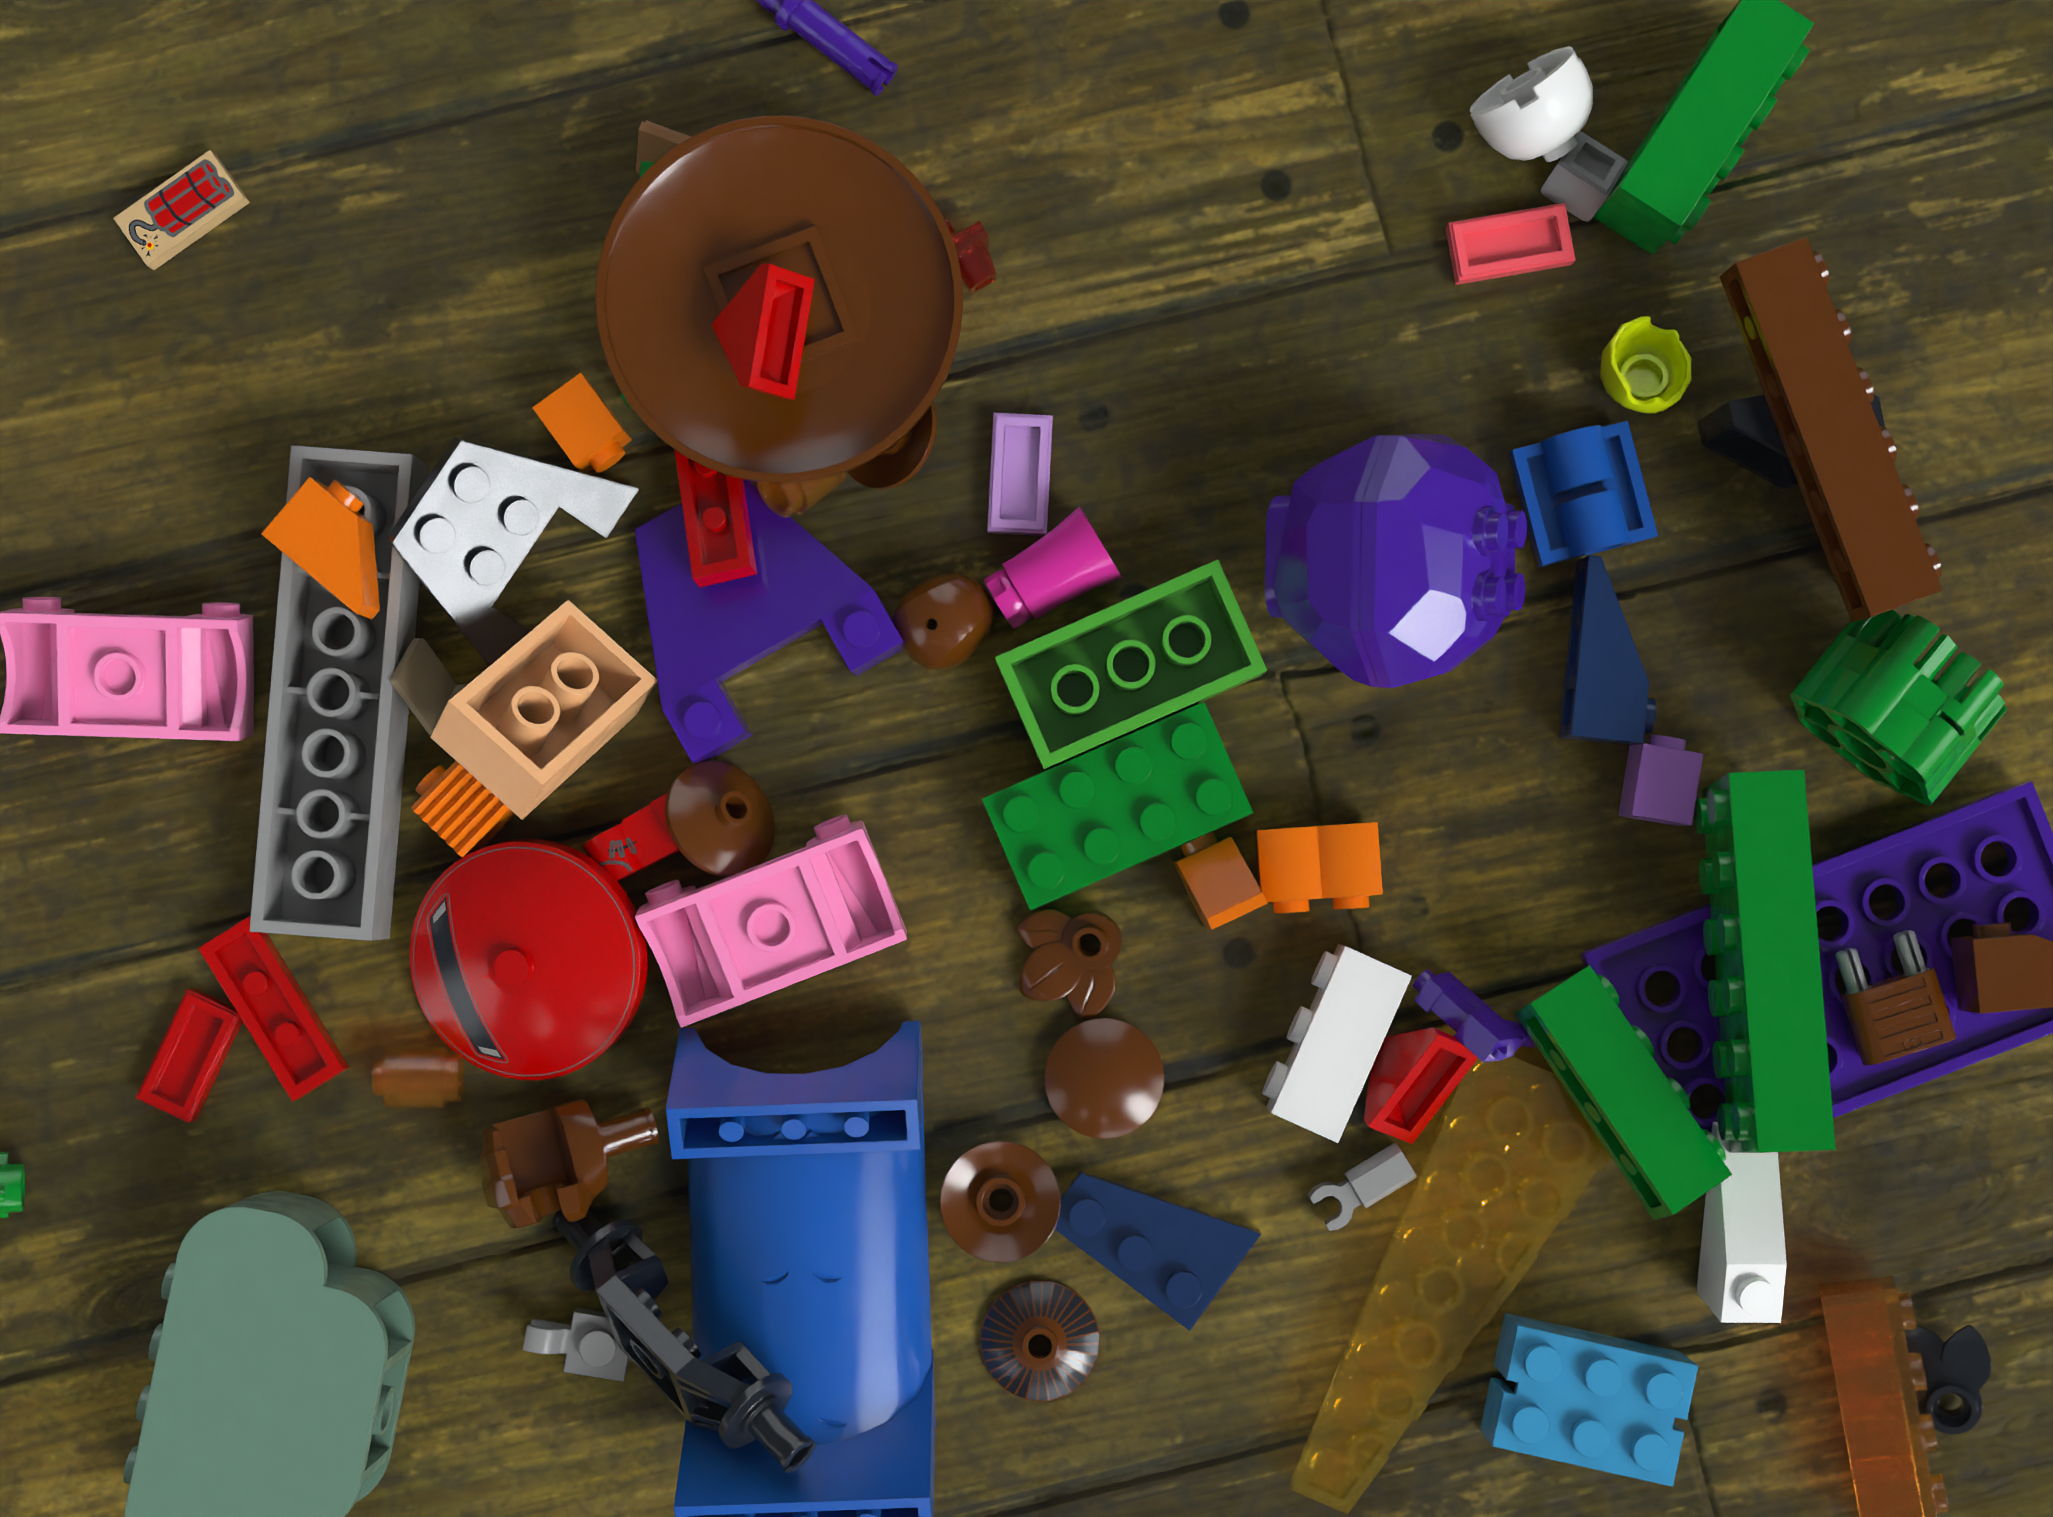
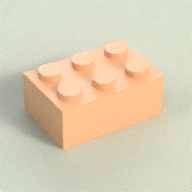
M567 600L448 701L430 738L523 820L637 715L658 680L573 603Z

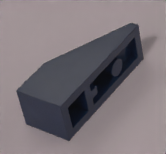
M1588 555L1577 561L1559 738L1629 746L1644 742V733L1650 734L1652 732L1656 716V702L1654 698L1648 697L1649 680L1601 556Z

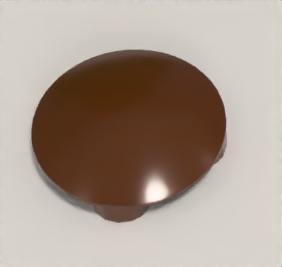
M1093 1018L1072 1027L1055 1043L1046 1062L1045 1090L1052 1109L1068 1127L1080 1134L1093 1138H1115L1136 1130L1154 1113L1163 1093L1164 1070L1156 1047L1138 1028L1116 1019Z

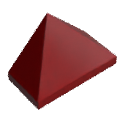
M770 263L761 264L711 324L740 386L782 399L795 400L815 279Z
M1434 1027L1385 1037L1370 1070L1364 1113L1365 1123L1372 1129L1413 1144L1478 1057L1454 1036Z

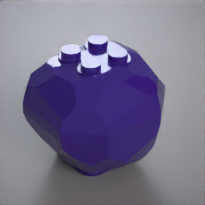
M1405 434L1371 437L1309 468L1294 481L1291 495H1279L1272 499L1266 520L1265 600L1267 610L1271 617L1284 618L1285 622L1350 679L1367 686L1395 688L1450 672L1495 636L1504 618L1510 614L1511 610H1520L1523 606L1525 581L1521 573H1515V548H1522L1524 546L1527 534L1526 515L1524 511H1515L1513 505L1505 504L1497 473L1466 447L1448 436L1442 434Z

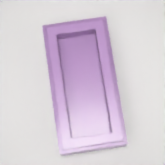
M1010 413L993 414L988 533L1045 536L1047 534L1053 416Z

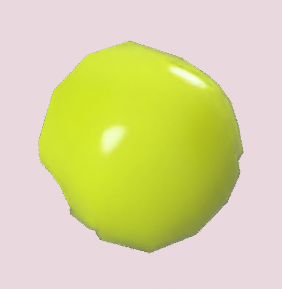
M1641 316L1621 324L1603 350L1600 378L1606 392L1617 403L1636 412L1651 414L1664 411L1681 399L1691 383V357L1682 342L1679 341V334L1676 330L1661 329L1651 324V317Z

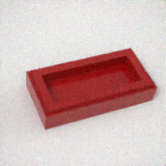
M195 988L187 989L135 1098L185 1122H195L243 1023L235 1008Z

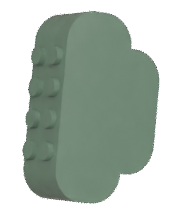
M266 1191L254 1194L208 1214L199 1220L186 1234L178 1250L176 1263L173 1262L169 1265L162 1283L161 1296L162 1299L168 1300L163 1324L160 1323L156 1327L149 1346V1360L155 1361L151 1384L144 1387L136 1409V1420L142 1423L138 1446H134L131 1449L124 1468L123 1481L126 1484H130L125 1517H344L357 1501L364 1498L377 1486L384 1476L391 1457L414 1343L415 1317L406 1294L393 1280L377 1271L356 1267L357 1246L353 1231L344 1216L332 1205L318 1198L285 1191Z

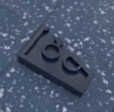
M1083 1171L1078 1173L1061 1196L1060 1215L1055 1227L1056 1231L1189 1331L1261 1235L1260 1230L1242 1224L1238 1225L1211 1216L1206 1212L1188 1206L1184 1207Z

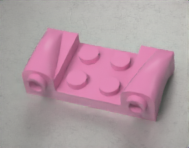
M25 597L23 598V608L0 612V636L4 646L7 670L5 698L0 714V733L240 741L254 735L253 615L240 614L239 603H203L202 614L155 616L74 613L75 610L61 608V598Z
M847 814L826 820L814 827L816 837L809 840L806 847L696 889L694 885L682 888L679 880H673L645 893L648 902L639 907L635 919L661 969L673 1003L676 1018L681 1028L907 940V930L862 820L850 823Z

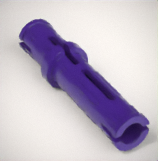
M755 0L775 16L774 23L783 31L792 29L869 89L874 96H878L883 91L882 83L887 86L897 72L898 64L887 59L813 0Z

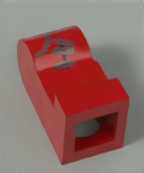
M668 793L622 820V823L584 843L582 848L585 854L604 867L620 883L679 853L680 850L674 843L666 822L665 803Z

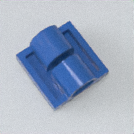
M1628 421L1604 427L1596 425L1572 430L1548 438L1541 443L1513 449L1508 453L1522 510L1526 515L1527 529L1538 568L1650 540L1658 536Z

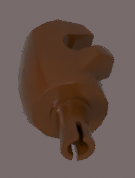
M583 1099L567 1102L548 1110L487 1127L483 1130V1151L480 1155V1162L484 1178L482 1187L488 1207L498 1209L511 1229L539 1223L543 1217L562 1210L563 1215L569 1222L585 1218L594 1198L608 1185V1157L648 1145L659 1144L654 1116L650 1108L647 1107L635 1113L598 1123L587 1101Z

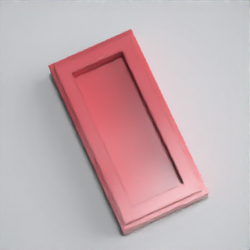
M1565 203L1449 222L1445 227L1455 285L1570 266L1576 261Z

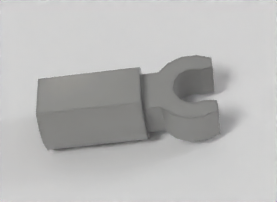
M1393 1143L1345 1172L1346 1179L1338 1184L1332 1182L1320 1183L1314 1186L1307 1195L1313 1204L1327 1196H1333L1338 1199L1339 1209L1337 1213L1323 1221L1329 1231L1338 1230L1345 1226L1352 1218L1354 1208L1362 1204L1366 1209L1416 1179L1417 1176L1399 1146Z

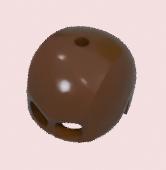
M949 573L930 578L911 589L898 604L892 622L904 641L902 645L904 652L923 668L939 671L962 664L975 652L994 630L996 625V608L990 594L978 581L965 575ZM932 618L937 621V628L935 630L929 627V621Z

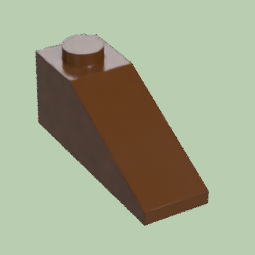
M2010 922L1971 925L1972 936L1951 938L1958 1010L1983 1014L2053 1008L2052 941L2034 934L2011 933Z

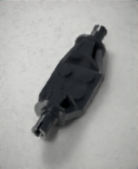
M562 1210L555 1213L551 1225L578 1251L570 1267V1280L581 1291H593L596 1289L620 1349L695 1428L718 1431L719 1438L729 1448H740L756 1439L777 1460L786 1473L795 1471L809 1459L815 1449L814 1441L810 1436H806L783 1412L792 1395V1383L782 1373L770 1374L740 1341L699 1360L701 1357L699 1349L681 1328L677 1327L670 1332L658 1320L662 1313L655 1300L669 1281L661 1260L642 1242L643 1232L632 1219H620L603 1226L589 1210L585 1218L574 1222H569L563 1215ZM745 1378L751 1386L743 1383L742 1380Z

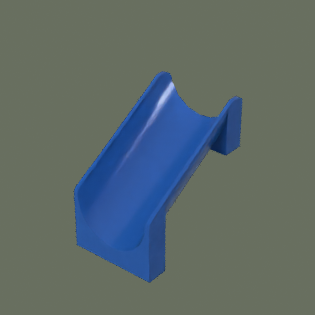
M906 1020L903 1022L900 1030L876 1052L842 1067L806 1074L763 1073L731 1065L705 1048L695 1028H680L666 1104V1116L672 1159H687L693 1342L701 1353L699 1360H702L740 1341L770 1374L782 1373L792 1383V1395L783 1412L806 1436L812 1438L815 1443V1449L802 1466L793 1472L786 1473L777 1460L756 1439L740 1448H729L719 1438L718 1431L695 1428L686 1419L674 1501L675 1517H934L936 1418L923 1107V1053L920 1020ZM745 1378L742 1380L743 1383L751 1386Z

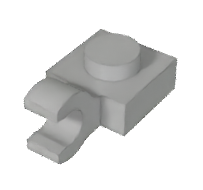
M576 1308L573 1314L572 1325L542 1319H532L531 1325H527L523 1346L524 1351L540 1354H567L564 1372L624 1381L629 1357L618 1346L605 1312Z

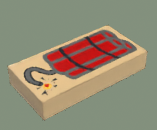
M209 150L113 219L144 263L152 270H155L250 202L217 155Z

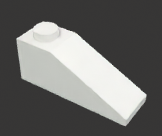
M1713 1122L1712 1134L1717 1138L1725 1151L1726 1160L1724 1163L1732 1173V1176L1706 1193L1696 1293L1720 1322L1781 1323L1787 1262L1778 1152L1730 1153L1729 1140L1723 1141L1720 1138L1718 1122Z

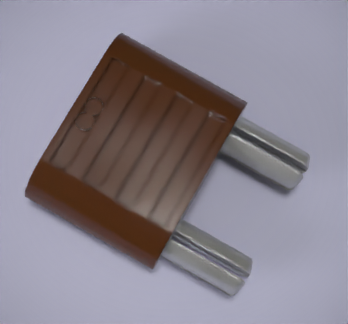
M1912 930L1899 932L1893 937L1904 970L1903 974L1867 984L1857 949L1847 948L1845 951L1841 950L1835 955L1847 990L1840 994L1863 1066L1887 1062L1950 1042L1957 1038L1935 968L1925 966L1915 932Z

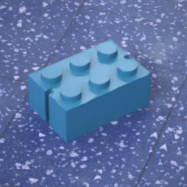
M1504 1313L1493 1366L1506 1380L1516 1383L1513 1392L1502 1379L1493 1377L1490 1379L1480 1431L1492 1447L1673 1487L1684 1437V1431L1674 1423L1675 1418L1684 1420L1688 1418L1698 1365L1680 1351Z

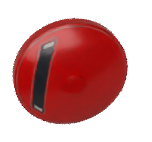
M540 839L507 840L481 848L456 861L441 874L426 893L415 917L410 939L409 956L412 983L418 1002L432 1028L463 1059L480 1069L505 1078L517 1080L551 1079L579 1070L600 1057L622 1037L630 1026L639 1009L646 985L648 960L645 936L635 919L637 912L627 893L618 881L595 860L569 846Z

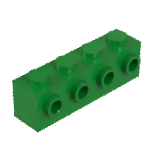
M1589 965L1515 1012V1015L1652 1219L1656 1220L1672 1216L1732 1176V1173L1724 1163L1726 1154L1717 1138L1708 1130H1702L1689 1112L1690 1101L1683 1088L1673 1078H1666L1653 1059L1655 1051L1647 1035L1639 1027L1631 1026L1618 1007L1620 1000L1613 985L1603 975H1596Z

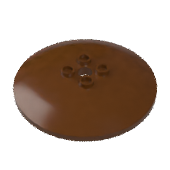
M786 115L739 119L712 127L682 142L655 162L635 183L611 222L601 251L595 291L597 324L608 366L628 403L644 423L666 444L683 456L708 469L734 478L772 484L803 483L845 473L871 461L903 438L924 416L936 399L948 376L956 355L963 313L962 277L951 233L932 197L914 174L892 154L854 131L812 118ZM765 263H770L815 279L795 400L782 399L740 386L711 325L756 269Z

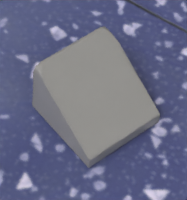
M1579 131L1574 136L1578 144L1560 158L1543 184L1541 193L1556 204L1565 203L1568 212L1582 221L1588 222L1610 194L1628 161Z

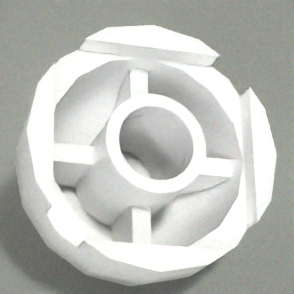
M1570 46L1555 49L1528 62L1527 65L1530 71L1514 80L1510 74L1484 92L1471 105L1470 112L1472 114L1470 115L1474 120V124L1493 149L1509 159L1525 161L1543 155L1546 162H1552L1576 147L1578 142L1574 135L1587 123L1593 106V86L1583 62L1577 57L1575 51Z

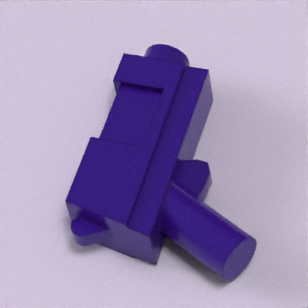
M1427 969L1415 980L1413 987L1419 994L1414 1001L1426 1012L1432 1010L1457 1033L1454 1037L1483 1063L1501 1061L1504 1058L1512 1057L1519 1046L1537 1047L1521 1022L1501 1018L1450 972L1435 975L1431 970Z

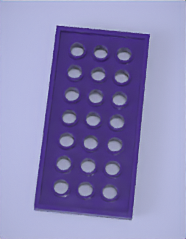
M2032 781L2021 782L1812 863L1816 913L1821 908L1830 906L1838 912L1841 918V929L1836 937L1828 941L1818 937L1827 1047L1830 1052L1829 1073L1833 1118L2053 1033V1008L1983 1014L1958 1010L1952 948L1947 940L1950 926L1960 919L1967 921L1970 925L2004 922L2003 911L2006 904L2014 898H2020L2029 908L2030 919L2024 929L2018 932L2011 930V933L2034 934L2053 942V832ZM1991 842H1997L2003 846L2008 857L2006 868L1997 876L1988 874L1981 864V853L1985 846ZM1937 863L1946 866L1952 875V886L1949 892L1940 898L1930 894L1925 886V875L1928 869ZM1880 885L1890 887L1897 899L1895 911L1886 919L1877 918L1869 907L1870 894ZM1710 903L1579 953L1585 968L1590 965L1596 975H1603L1613 985L1619 996V1009L1631 1026L1639 1027L1647 1035L1654 1047L1655 1055L1653 1059L1666 1078L1671 1077L1677 1081L1688 1098H1690L1691 1092L1697 1086L1711 1084L1718 1093V1105L1726 1103L1724 1078H1717L1713 1067V1045L1715 1041H1721L1719 1017H1713L1710 1013L1708 1003L1709 982L1703 977L1701 972V962L1707 954L1703 938L1705 919H1712ZM1912 930L1915 932L1925 966L1935 968L1957 1038L1950 1042L1887 1062L1863 1066L1840 997L1841 993L1835 984V976L1839 969L1835 955L1841 950L1845 951L1847 948L1857 949L1867 984L1900 974L1894 969L1891 962L1892 951L1896 947L1893 937L1899 932ZM1657 971H1665L1672 977L1675 991L1667 1003L1656 1006L1646 997L1645 983L1651 974ZM1687 1027L1694 1033L1697 1047L1689 1059L1678 1062L1669 1055L1667 1040L1674 1030ZM1718 1107L1714 1113L1703 1118L1695 1116L1689 1108V1112L1700 1128L1712 1133V1124L1717 1122Z

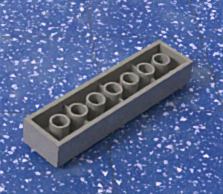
M291 445L286 504L309 477L328 487L334 480H337L364 502V505L358 512L373 524L380 611L373 619L356 614L282 552L249 932L369 941L390 938L409 707L391 684V676L411 641L415 638L420 580L386 538L429 475V465L412 454Z

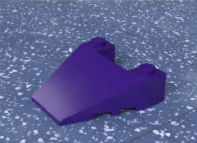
M747 480L743 481L757 569L756 575L699 588L692 579L682 503L635 529L662 710L693 763L709 761L753 736L723 681L824 624L849 670L855 676L903 650L902 645L904 641L874 589Z

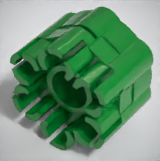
M1892 609L1851 623L1850 620L1791 692L1790 698L1794 702L1795 710L1799 715L1798 720L1809 732L1823 741L1868 779L1930 806L2008 710L2004 706L2005 702L1998 694L2003 688L2004 683L1995 672L1987 669L1981 677L1978 676L1970 687L1966 686L1981 667V662L1964 652L1957 654L1940 676L1934 679L1958 648L1950 637L1944 634L1938 638L1921 661H1916L1913 664L1940 631L1938 626L1919 615L1914 617L1912 614H1905L1902 617Z

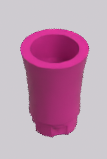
M1079 506L1041 539L1004 562L1002 565L1005 570L1001 569L985 578L984 582L1003 615L1014 629L1032 618V615L1037 620L1060 605L1090 590L1123 577Z

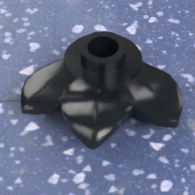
M1899 1323L1894 1330L1891 1341L1892 1360L1896 1371L1884 1373L1871 1381V1388L1878 1401L1886 1410L1899 1418L1924 1419L1932 1428L1945 1434H1961L1972 1429L1979 1422L1983 1412V1402L1979 1390L1986 1383L1992 1372L1991 1357L1982 1335L1972 1325H1967L1956 1331L1944 1342L1938 1334L1924 1326L1912 1323ZM1947 1393L1956 1394L1962 1399L1961 1405L1953 1410L1943 1408L1938 1401L1941 1396Z

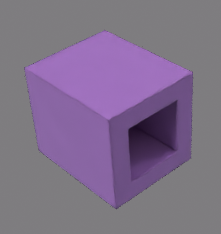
M1650 735L1648 744L1643 743L1629 746L1618 816L1674 826L1692 825L1703 753L1685 751L1686 740L1661 735Z

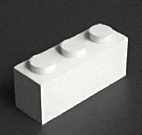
M1338 944L1334 954L1325 951L1312 977L1311 984L1319 988L1311 1007L1307 1009L1301 1006L1289 1028L1287 1039L1295 1043L1285 1064L1276 1061L1265 1082L1262 1094L1270 1097L1266 1108L1274 1115L1338 1143L1412 976L1344 945Z

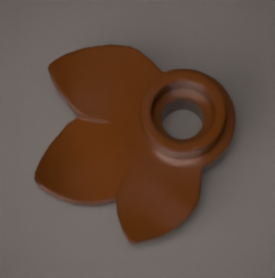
M1046 908L1028 916L1017 927V931L1024 942L1035 951L1026 960L1021 970V994L1026 998L1037 1001L1058 1000L1067 995L1074 1012L1081 1020L1085 1021L1095 1017L1107 1005L1116 989V978L1112 963L1117 959L1122 948V935L1118 925L1111 917L1097 911H1086L1073 917L1058 909ZM1087 933L1096 935L1100 939L1101 949L1096 952L1086 950L1081 943V936Z

